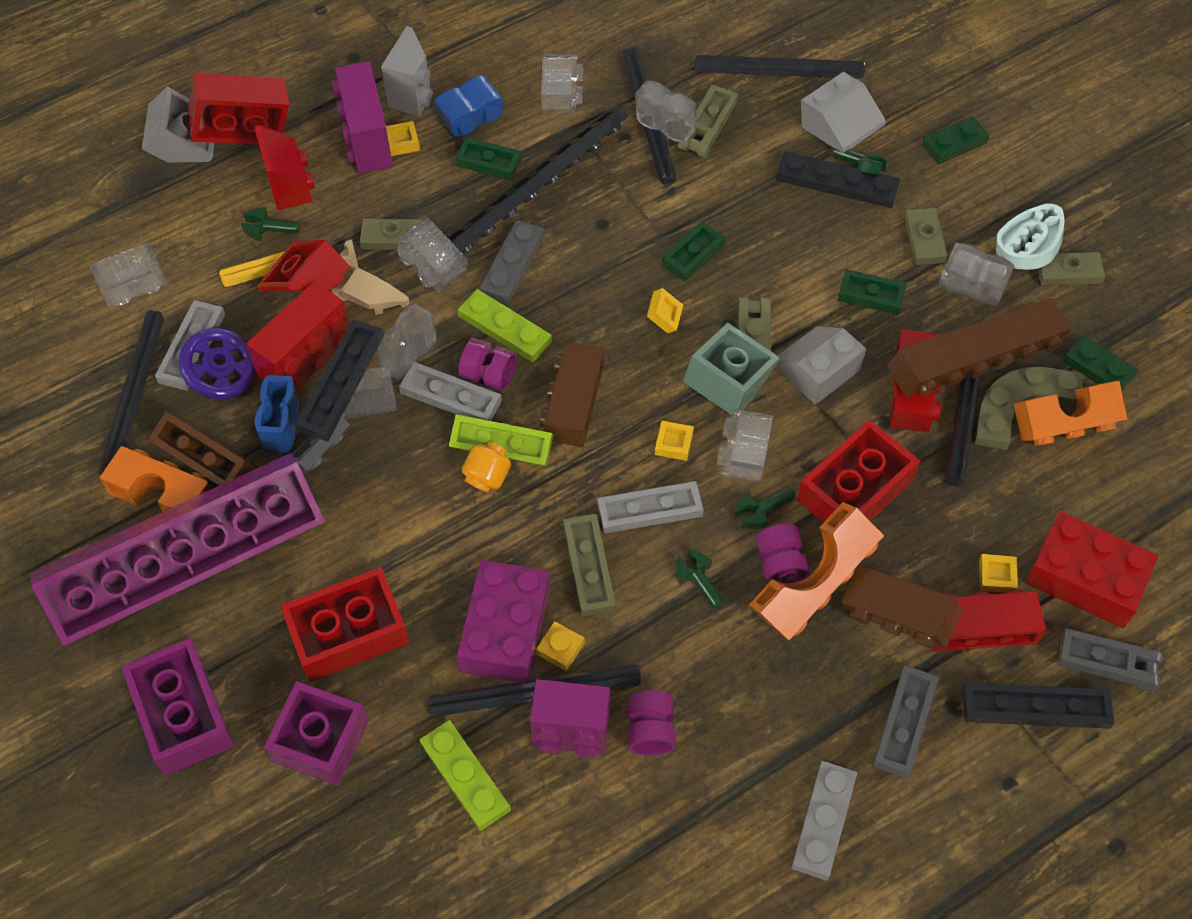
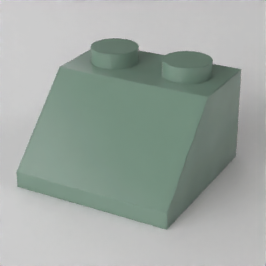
M727 323L691 356L683 382L733 417H736L754 399L779 362L780 357Z

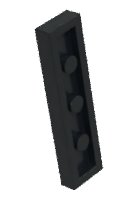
M787 151L783 153L776 175V181L888 208L893 207L900 178L865 173L855 167Z
M352 320L296 423L298 432L329 442L384 338L383 328Z
M965 683L962 687L964 722L1111 729L1114 725L1111 689Z

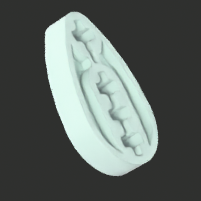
M1043 204L1031 208L1008 221L997 234L996 254L998 258L1010 267L1023 270L1037 269L1049 264L1058 253L1063 240L1065 220L1062 208L1055 204ZM1021 246L1025 247V251H1021Z

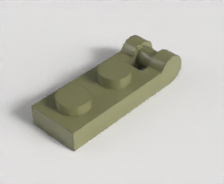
M711 85L679 140L678 149L686 152L688 150L695 151L697 156L706 159L713 143L738 102V94ZM695 135H697L699 137H702L703 139L699 141L697 139H694Z
M739 297L738 330L769 351H771V298L761 297L760 301L749 300V297ZM748 313H760V318H749Z

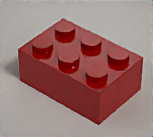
M193 73L188 108L191 142L259 145L254 126L258 125L283 134L289 108L285 78Z
M316 281L305 289L246 343L258 379L263 382L267 375L291 376L296 392L299 391L308 378L316 371L325 367L346 333L349 321L344 301Z
M869 419L801 480L797 501L823 523L842 502L856 507L871 521L914 481L921 461Z
M1059 511L1048 531L1025 584L1124 629L1138 608L1159 555Z
M382 567L280 605L309 683L410 644L405 624Z

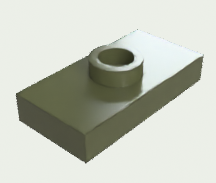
M936 208L906 210L904 218L915 265L946 263L948 256Z
M363 218L360 237L361 249L422 251L424 220Z
M1100 252L1057 253L1049 264L1037 268L1041 285L1103 284L1105 280Z

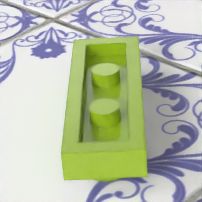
M478 289L458 309V316L532 363L552 342V335Z
M456 414L449 447L471 451L474 445L481 444L486 446L491 441L505 448L507 451L504 456L510 460L547 467L554 434Z
M450 720L419 739L420 745L480 832L511 811L506 799Z

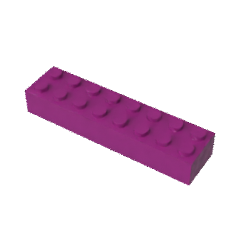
M289 453L30 573L31 587L62 645L65 646L325 521L298 462Z

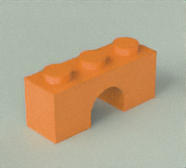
M1113 381L1075 389L1077 406L1071 416L1066 415L1061 410L1057 394L1013 403L1021 441L1033 440L1034 446L1055 442L1054 436L1065 434V439L1086 435L1085 429L1095 427L1096 432L1115 429V422L1127 420L1120 382Z
M123 446L119 448L100 476V480L108 494L136 506L149 491L155 489L164 490V493L158 500L162 512L211 490L209 480L203 475L196 472L186 473L170 461L164 460L160 462L152 459L143 450L135 449L133 451Z

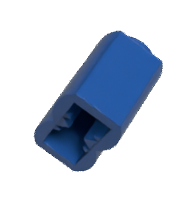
M485 75L474 77L465 82L460 88L448 90L434 100L436 114L454 137L469 134L479 124L495 121L504 112L502 97Z
M267 375L260 389L262 404L255 416V427L265 452L288 453L295 441L293 424L300 412V402L291 376Z

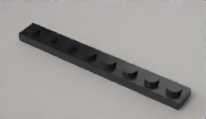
M624 108L609 109L443 240L439 244L445 254L463 255L471 250L474 246L472 243L479 236L483 238L496 229L494 224L501 219L506 220L517 212L516 207L519 204L529 202L539 194L537 190L540 187L555 182L560 177L558 174L564 168L569 169L575 166L581 160L580 155L585 151L590 152L600 146V139L605 135L610 136L621 128L620 123L629 117Z

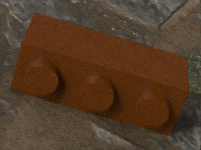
M566 342L563 355L557 354L554 372L558 373L556 381H550L547 393V400H550L549 408H543L540 418V427L545 428V432L554 434L552 442L584 448L604 368V349Z
M167 411L148 439L219 486L259 468L258 465L186 419Z
M859 564L841 600V603L850 612L849 617L865 625H868L870 621L880 624L882 630L895 636H900L901 632L913 636L912 640L927 648H932L935 644L946 649L963 612V609L954 597Z

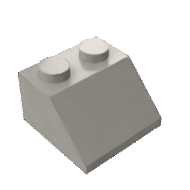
M406 26L382 64L381 69L388 107L420 117L425 107H429L433 99V91L430 89L429 81L430 70L427 67L426 55L412 27Z
M842 72L801 100L802 128L843 154L886 125L885 118L865 84L845 72Z
M166 87L148 104L142 150L168 163L209 162L213 159L214 143L191 142L188 123L190 98Z
M817 326L778 355L780 359L775 368L816 405L861 370L866 348L844 328Z

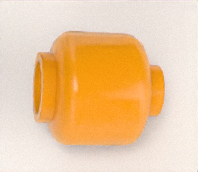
M491 441L486 446L481 444L474 445L462 466V472L466 476L464 481L485 493H488L490 489H499L511 468L510 460L504 456L507 450Z

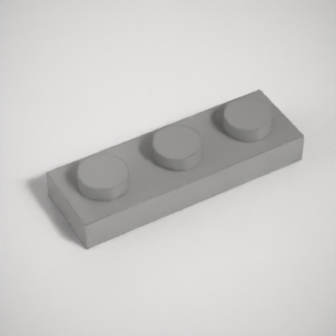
M196 300L193 301L155 375L157 383L188 391L189 385L183 379L179 368L181 348L193 334L204 329L219 328L226 315L223 307ZM194 352L192 363L201 365L204 355Z
M413 362L399 386L400 394L453 414L488 421L492 420L502 402L501 394L416 362Z
M696 481L597 498L603 534L703 517L704 512Z
M821 762L791 869L828 881L858 772L828 762Z

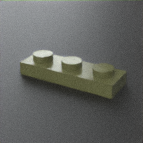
M597 514L563 519L581 617L616 611V603Z

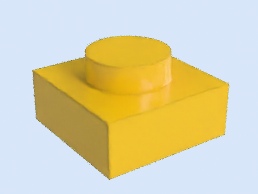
M414 121L386 126L391 156L420 151Z
M658 289L653 291L647 317L665 332H674L678 328L683 304L665 289Z
M661 420L655 455L687 461L694 426Z
M982 554L979 559L980 591L1006 593L1010 590L1018 589L1017 557Z
M554 621L536 648V654L567 671L585 644V638Z

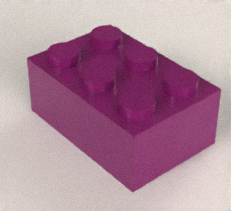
M370 61L336 67L337 80L332 81L335 98L342 99L341 101H336L340 120H346V122L341 123L345 143L351 142V144L346 145L349 162H356L358 174L393 167L387 129Z
M485 560L480 561L457 653L461 673L512 682L531 680L536 658V648L539 644L551 590L549 571Z
M191 638L121 666L154 763L164 776L235 746L201 654Z

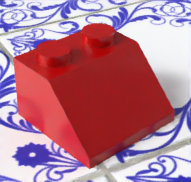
M261 125L254 126L277 210L313 202L310 190L315 189L311 171H304V167L309 166L304 149L298 150L295 138Z
M325 239L293 241L258 284L257 288L260 291H302L316 281L326 289H334L343 281V274L350 265Z

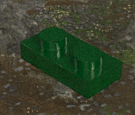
M971 116L924 137L922 145L940 165L988 143L990 135L975 117Z
M465 137L455 160L457 167L512 181L522 160V152Z
M701 221L662 257V266L683 281H686L725 245L726 237Z
M845 269L837 301L899 315L907 283Z
M1085 335L1078 340L1063 360L1065 364L1084 374V376L1097 384L1119 381L1121 391L1127 387L1138 372L1137 368Z

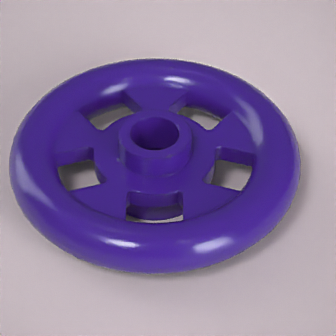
M222 328L204 329L193 334L184 343L179 354V368L183 379L195 392L208 398L229 399L242 394L251 386L256 377V370L246 345L247 341L239 334ZM222 341L223 348L216 347L210 349L208 342ZM238 350L243 357V360L237 363L230 353ZM194 352L204 355L202 365L192 363ZM221 359L225 364L217 365L213 360ZM235 371L241 377L238 381L231 384L226 377ZM204 373L211 378L217 379L214 385L207 384L201 380Z

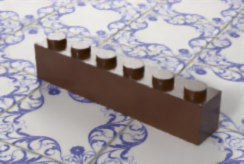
M1049 298L903 347L887 366L906 398L917 394L923 397L934 392L939 386L946 385L947 387H952L967 376L971 375L972 378H977L985 374L990 368H1005L1014 362L1015 359L1021 358L1022 361H1025L1035 356L1041 350L1045 349L1046 352L1053 351L1064 343L1062 338L1072 328L1054 300Z

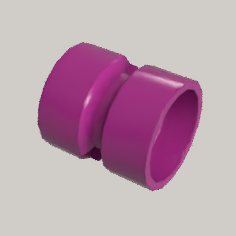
M471 338L465 346L460 359L459 376L476 383L483 380L485 386L504 391L514 374L517 353L500 346L492 349L490 343Z
M792 524L775 525L764 529L756 536L759 556L764 560L762 568L767 584L772 579L782 583H795L810 576L806 555L800 554L803 550V542L797 526Z
M656 690L636 692L628 696L627 717L630 719V723H632L628 727L629 751L646 756L672 752L676 748L675 726L670 723L674 719L673 696L667 692Z

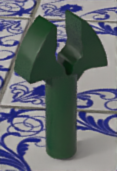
M836 148L833 150L834 157L858 165L857 169L861 172L880 174V171L885 172L888 160L877 153L864 155L849 149L843 154Z
M265 207L253 209L243 214L246 222L256 224L241 223L243 232L257 241H261L262 234L267 231L296 234L300 231V223L298 221L269 219Z
M787 487L761 501L753 499L750 492H748L738 503L735 517L746 511H756L754 516L742 520L741 527L746 529L766 528L768 525V519L765 517L766 513L793 500L795 492L791 487Z
M689 549L688 556L696 564L695 571L693 568L685 566L683 560L678 555L676 574L679 584L681 585L687 580L694 582L712 608L716 609L722 606L724 599L705 574V570L711 568L712 560L696 550Z

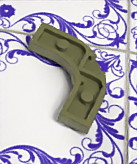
M1027 367L1003 375L991 385L982 400L977 417L974 444L1004 450L1008 449L1015 412L1013 403L1057 394L1059 404L1076 407L1075 389L1083 388L1084 374L1047 367Z

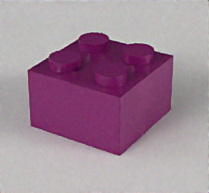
M536 679L530 719L533 747H538L540 751L551 754L566 750L575 751L578 756L587 758L596 757L597 754L605 755L610 718V687Z
M296 681L264 748L272 762L339 786L369 719L362 704Z

